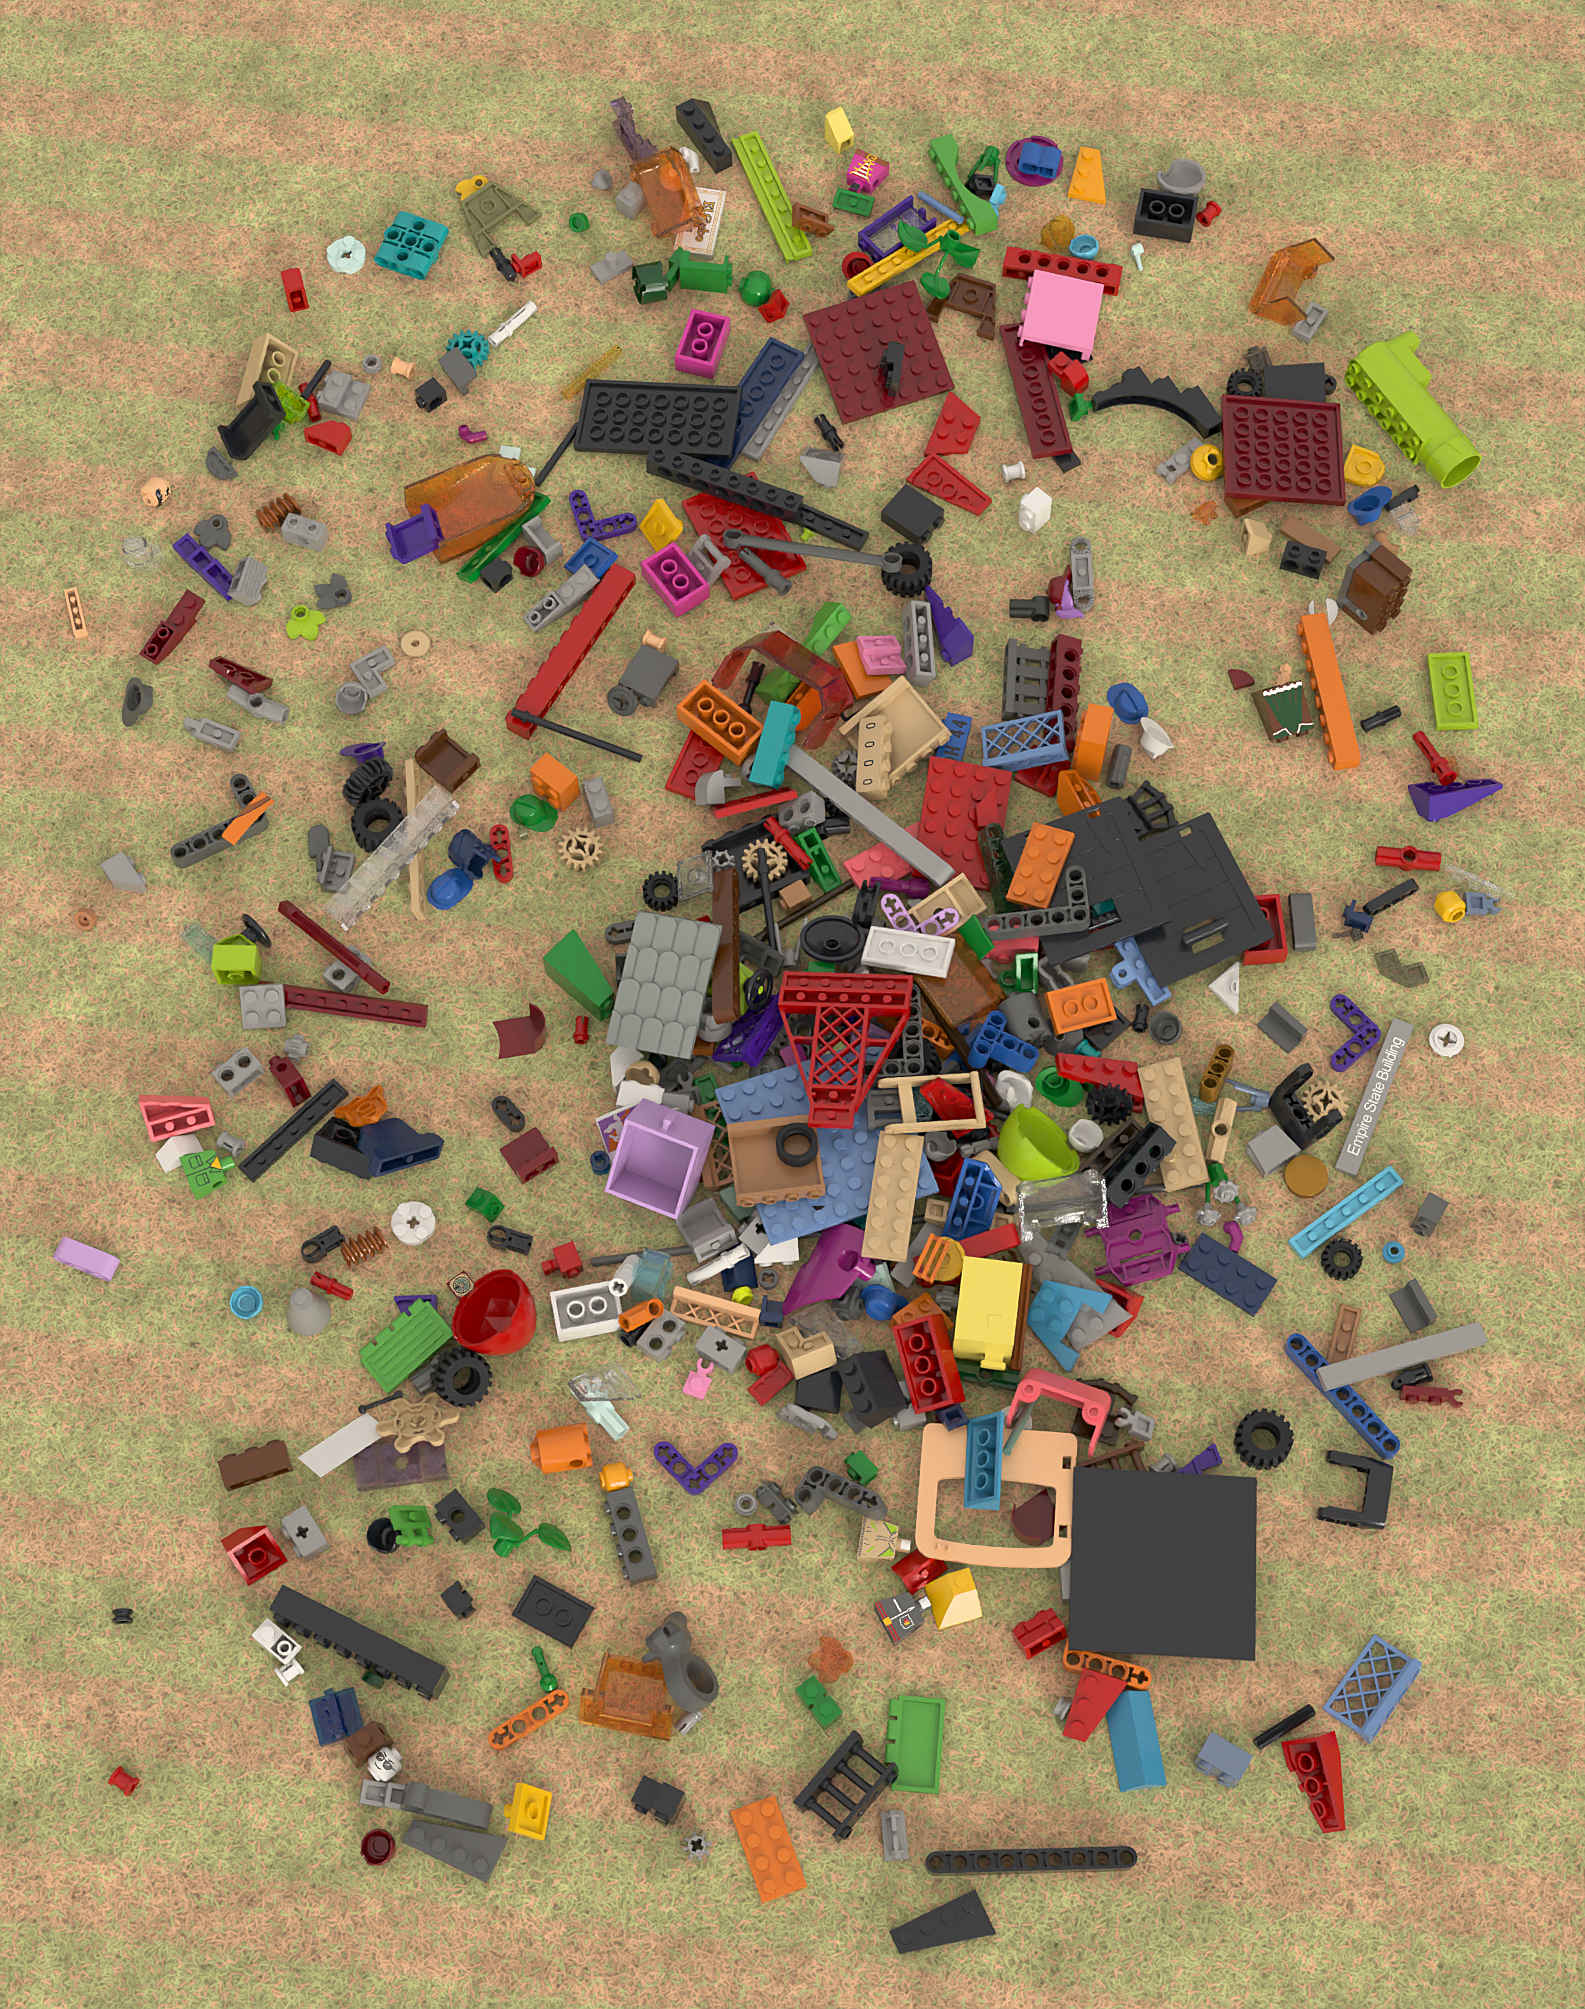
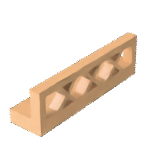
M675 1286L673 1301L669 1311L680 1320L704 1327L710 1325L715 1328V1326H718L728 1334L753 1341L761 1315L760 1309ZM678 1301L686 1303L690 1311L685 1314L676 1313L675 1309ZM704 1308L709 1310L712 1317L700 1320L695 1312ZM725 1314L730 1316L733 1323L726 1327L721 1326L716 1318ZM745 1320L753 1322L751 1334L742 1332L738 1324Z

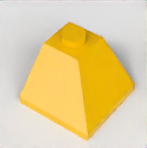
M969 1567L946 1574L924 1586L932 1606L931 1609L938 1630L982 1617L976 1587Z

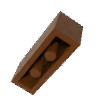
M278 1439L269 1441L266 1446L260 1448L250 1447L245 1450V1453L238 1455L228 1454L223 1457V1460L218 1461L224 1487L228 1492L294 1471L287 1445L284 1440L280 1441Z

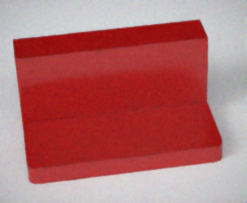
M915 1549L894 1564L891 1569L901 1579L907 1592L913 1595L948 1570V1567L944 1560L925 1557L918 1549Z

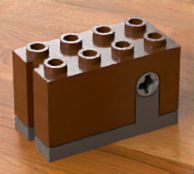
M1374 539L1360 555L1358 554L1347 565L1336 601L1337 606L1371 635L1377 631L1381 632L1387 626V621L1390 618L1395 619L1400 614V606L1405 601L1403 597L1408 592L1407 586L1412 580L1410 577L1413 570Z

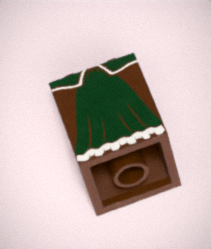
M1301 680L1287 682L1285 685L1280 684L1251 693L1269 740H1276L1277 743L1289 740V735L1296 734V737L1309 734L1308 730L1314 728Z

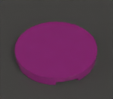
M1036 135L1016 140L1009 147L1005 161L1006 169L1015 181L1026 186L1039 187L1047 185L1058 178L1063 168L1064 159L1062 153L1056 178H1045L1038 174H1026L1018 170L1024 143L1034 142L1042 147L1052 146L1059 149L1055 142L1046 137Z

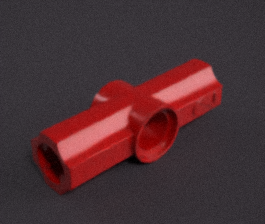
M1377 846L1375 865L1398 867L1405 872L1413 869L1439 872L1441 852L1417 850L1413 846H1405L1403 848ZM1404 857H1410L1412 861H1407Z
M750 1524L745 1528L722 1529L723 1550L747 1548L749 1551H757L758 1548L759 1551L765 1550L768 1547L791 1546L790 1525L766 1526L765 1524Z

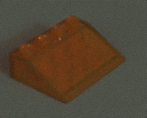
M959 931L942 936L955 939V946L946 978L910 972L951 1029L996 1011L997 1006L1008 997Z

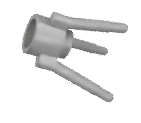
M804 918L801 931L803 927L807 924L808 918ZM775 923L777 949L785 957L782 967L798 969L801 951L800 935L796 950L786 949L785 953H783L779 927Z

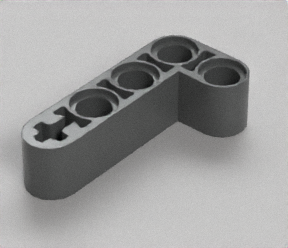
M813 1466L807 1471L794 1493L796 1502L806 1513L815 1512L825 1497L875 1521L882 1520L888 1512V1508L880 1495L820 1466ZM860 1495L856 1500H853L855 1496ZM807 1497H810L808 1501L804 1502Z
M408 1782L404 1786L399 1809L487 1830L493 1805L430 1789L429 1785L423 1783Z

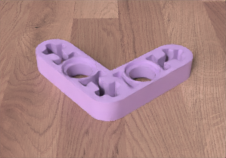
M886 894L881 900L882 909L895 930L919 933L917 930L921 928L922 934H927L925 931L926 925L934 923L937 925V932L933 936H940L955 927L959 922L958 912L953 908H946L915 926L896 895ZM888 898L891 900L896 899L897 902L894 903V906L897 910L900 908L903 910L896 913L892 918L890 914L894 913L893 910L885 906L888 903ZM946 913L955 914L954 922L950 923L947 921L943 923L945 928L941 930L940 924L935 919L939 917L940 921L946 918ZM899 916H905L908 919V924L904 928H899L896 925V919Z

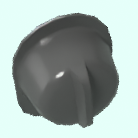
M137 677L131 678L126 687L122 708V722L127 727L133 726L138 720L139 715L145 714L153 704V687L142 684Z

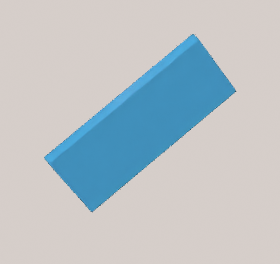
M1002 1411L968 1419L964 1487L965 1508L999 1510L1004 1412Z
M1149 1691L1122 1692L1106 1713L1120 1792L1165 1786L1167 1783Z

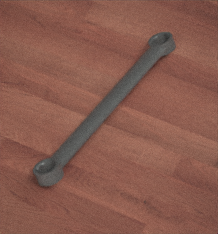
M728 529L723 533V544L728 548L748 546L882 567L884 571L889 573L898 572L902 569V557L897 553L877 555L745 535L739 529Z

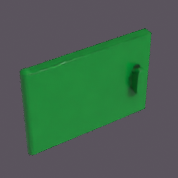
M975 914L950 937L955 939L952 958L963 975H966L995 948Z

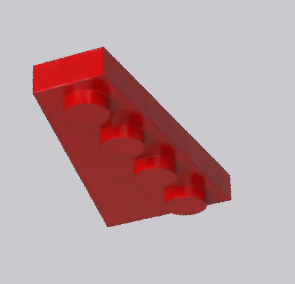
M933 451L905 479L907 483L976 516H980L992 503V499Z
M1057 1053L1055 1056L1058 1076L1082 1084L1088 1082L1097 1089H1099L1101 1083L1104 1087H1107L1108 1083H1111L1112 1087L1119 1084L1120 1090L1126 1088L1127 1094H1132L1134 1101L1141 1103L1144 1099L1137 1062Z

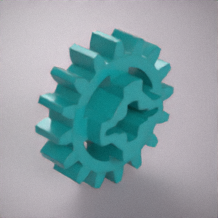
M470 329L467 330V333L460 330V335L454 333L453 339H448L449 345L446 346L447 353L453 348L458 347L474 370L477 364L483 366L482 360L487 361V354H490L488 340H485L483 334L479 336L477 330L474 333H471Z

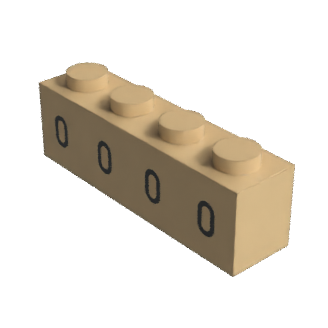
M883 715L860 718L856 793L867 801L887 799V792L890 789L888 773L891 770L889 754L892 751L890 735L893 732L891 722Z

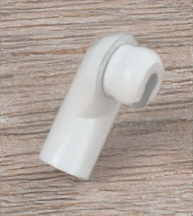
M686 147L680 148L679 156L689 163L690 172H699L697 153Z

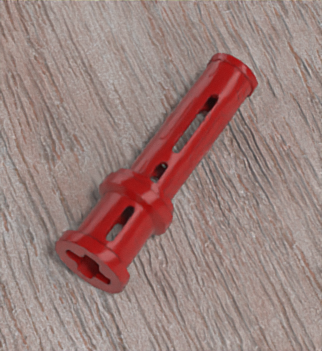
M1423 731L1416 732L1412 739L1429 761L1430 770L1439 777L1441 785L1451 784L1456 779L1457 773L1450 769L1447 759L1439 755Z

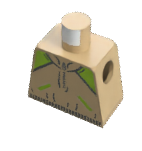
M863 1516L857 1562H894L895 1551L909 1553L911 1540L898 1538L899 1526L882 1520L875 1521Z

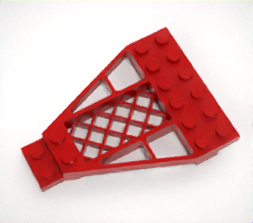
M783 972L778 1007L810 1103L809 1127L853 1129L855 1113H857L910 1018L913 975ZM786 1014H815L814 1035L811 1037L792 1036ZM829 1015H836L838 1017L831 1024L825 1020ZM850 1016H858L860 1018L853 1025L846 1020ZM872 1017H901L890 1039L868 1038L870 1019ZM843 1022L848 1029L839 1034L835 1028ZM823 1023L826 1028L821 1031ZM863 1024L861 1035L856 1029ZM832 1032L836 1038L827 1043L823 1037ZM853 1032L858 1038L849 1044L844 1038ZM841 1042L846 1048L837 1054L833 1047ZM820 1043H821L824 1047L819 1050ZM795 1044L812 1045L808 1081L806 1080ZM859 1044H861L860 1054L854 1049ZM869 1047H885L864 1083L867 1049ZM829 1051L834 1057L825 1063L820 1057ZM851 1052L856 1058L847 1064L842 1058ZM839 1061L844 1067L835 1073L830 1067ZM819 1062L822 1066L817 1070V1065ZM859 1063L857 1074L852 1068ZM827 1070L832 1077L823 1083L818 1076ZM849 1071L853 1078L845 1084L840 1077ZM835 1081H837L840 1085H831V1084L834 1083Z

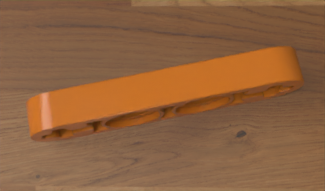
M555 1690L493 1729L488 1736L490 1746L496 1751H502L564 1712L568 1708L570 1701L567 1693L563 1690ZM558 1695L560 1698L564 1696V1705L561 1707L558 1704L551 1707L554 1712L550 1714L548 1707L544 1703L548 1701L549 1705L555 1702V1696ZM536 1708H543L546 1715L542 1720L533 1718L532 1713ZM518 1720L526 1724L525 1730L521 1733H516L512 1729L513 1724ZM508 1727L514 1738L510 1740L508 1735L503 1738L504 1743L502 1745H499V1743L494 1744V1736L496 1734L503 1736L507 1733L504 1728Z

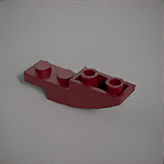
M187 589L167 620L160 622L139 655L155 665L162 662L197 622L195 617L206 601Z

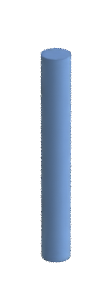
M923 191L918 193L917 198L959 224L964 221L963 216Z

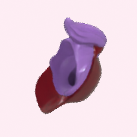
M1067 564L1061 576L1050 579L1046 594H1048L1050 602L1055 605L1056 615L1059 618H1084V614L1074 608L1069 589L1072 573L1070 565Z

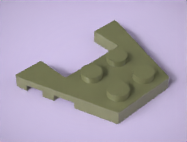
M493 181L488 182L461 201L462 210L482 258L490 254L492 249L494 251V248H497V245L486 232L508 216L516 212L528 226L542 217V213L539 210L529 207L528 203L518 200L512 196V193Z

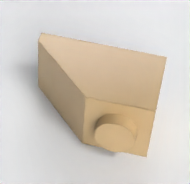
M1249 518L1243 520L1239 537L1245 556L1268 551L1272 542V534L1269 530L1267 531L1265 524Z

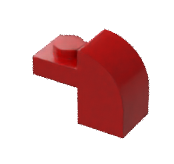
M1061 351L1047 363V368L1061 379L1060 388L1069 396L1073 397L1075 393L1082 394L1088 388V374L1077 359L1072 361Z

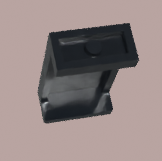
M256 381L252 386L255 396L228 426L219 425L217 427L230 458L246 461L285 418L286 413L271 383Z

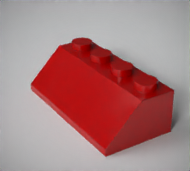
M931 1314L893 1326L892 1329L915 1415L966 1402L943 1314Z

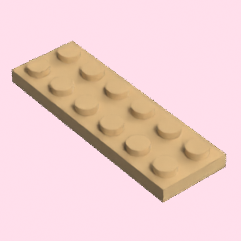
M1180 1057L1138 1068L1150 1122L1160 1125L1177 1142L1172 1152L1160 1162L1166 1191L1172 1192L1210 1181Z
M880 1131L861 1257L906 1263L924 1143L923 1136L901 1133L886 1134L885 1131Z

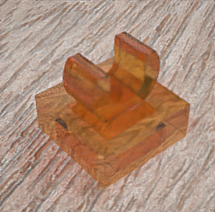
M1214 500L1206 501L1191 512L1190 515L1194 520L1201 519L1202 524L1206 526L1210 524L1208 515L1213 520L1218 518L1217 513L1213 511L1218 506Z

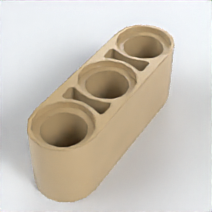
M983 1150L972 1158L986 1162L1003 1186L999 1201L1005 1206H1011L1027 1194L1023 1182L1008 1171L1002 1162L990 1151Z

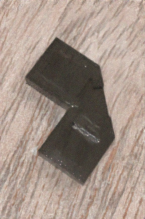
M1395 948L1374 954V959L1382 976L1407 988L1429 983L1430 980L1423 962L1402 967Z

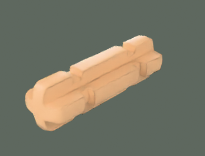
M1289 664L1280 666V674L1278 675L1276 686L1280 684L1285 685V683L1290 682L1289 675H1291L1292 667Z

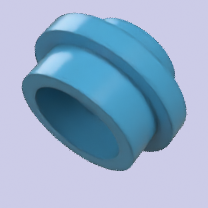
M1391 1241L1383 1247L1382 1255L1389 1263H1399L1404 1258L1405 1250L1400 1243ZM1390 1249H1396L1398 1254L1393 1255Z

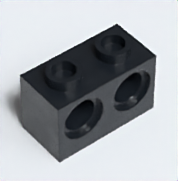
M1288 540L1279 569L1319 580L1327 551Z

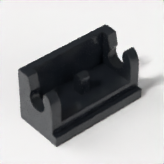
M867 880L862 882L851 920L855 921L862 928L870 929L872 926L882 882L876 881L872 888L867 886Z

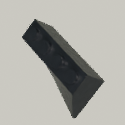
M691 98L676 106L677 122L713 171L717 174L731 167L732 152L722 138L710 103Z

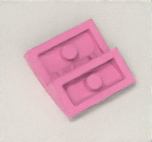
M895 635L857 636L856 640L860 658L867 675L905 674L907 666L900 656L902 647Z

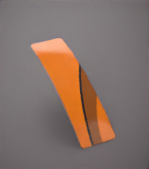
M261 792L223 832L222 837L232 845H235L255 820L274 803V800L264 792Z

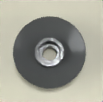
M1049 1018L1047 1023L1052 1036L1044 1041V1049L1053 1056H1056L1057 1053L1074 1054L1075 1049L1083 1041V1030L1078 1029L1063 1033V1039L1059 1040L1057 1035H1055L1051 1018Z

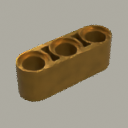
M1222 1044L1215 1049L1201 1078L1198 1096L1205 1103H1213L1217 1100L1232 1069L1235 1051L1230 1045Z

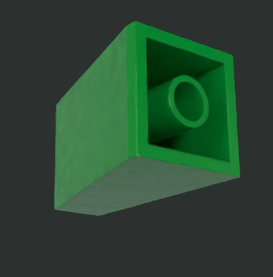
M572 929L543 957L545 972L554 982L602 1022L605 1018L609 1019L612 1016L615 1006L614 992L579 935Z

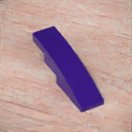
M188 533L172 545V548L216 592L227 601L232 599L227 593L229 592L233 576L202 545L199 546Z

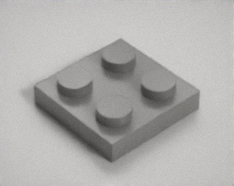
M283 983L240 985L243 1029L287 1026Z

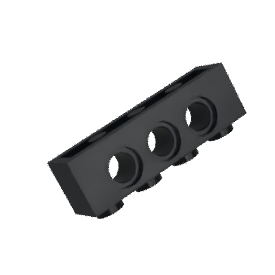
M1149 1122L1096 1184L1094 1189L1109 1204L1121 1209L1130 1201V1197L1136 1190L1143 1186L1147 1177L1158 1168L1159 1163L1164 1157L1172 1152L1177 1142L1160 1125Z

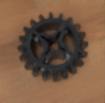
M379 756L366 759L346 779V784L343 786L342 791L343 797L350 805L358 809L361 802L367 803L366 799L371 798V801L375 800V797H379L390 786L389 782L393 779V768L386 760Z

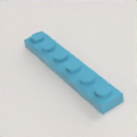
M1388 1166L1292 1237L1288 1244L1301 1260L1401 1187L1404 1181L1391 1166Z

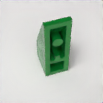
M815 827L804 830L792 837L813 860V864L808 863L810 867L807 870L824 893L842 884Z

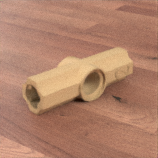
M1219 1098L1205 1153V1162L1209 1164L1223 1165L1237 1107V1102L1232 1099ZM1223 1128L1226 1134L1223 1136L1217 1135L1215 1130Z

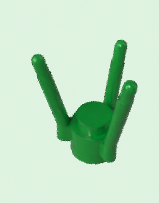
M991 145L987 146L967 177L970 178L979 166V172H982L985 165L989 167L994 165L993 180L996 185L998 168L1001 162L998 158L1000 154L998 148Z

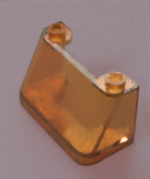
M669 146L629 165L631 170L629 172L630 178L633 183L641 186L654 219L650 227L654 237L663 239L708 223L692 177L679 150Z

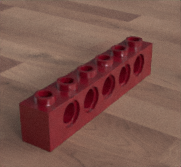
M1058 634L1051 641L1045 713L1062 710L1066 749L1069 754L1074 751L1076 745L1074 733L1077 729V721L1075 720L1079 708L1077 696L1080 692L1078 682L1082 671L1080 659L1083 655V648H1081V639ZM1058 717L1050 719L1046 725L1053 728L1058 723ZM1045 728L1043 730V740L1050 732ZM1054 734L1048 743L1051 745L1060 743V737Z

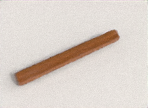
M1026 1263L1022 1265L1014 1345L1009 1370L1019 1372L1022 1369L1033 1266Z

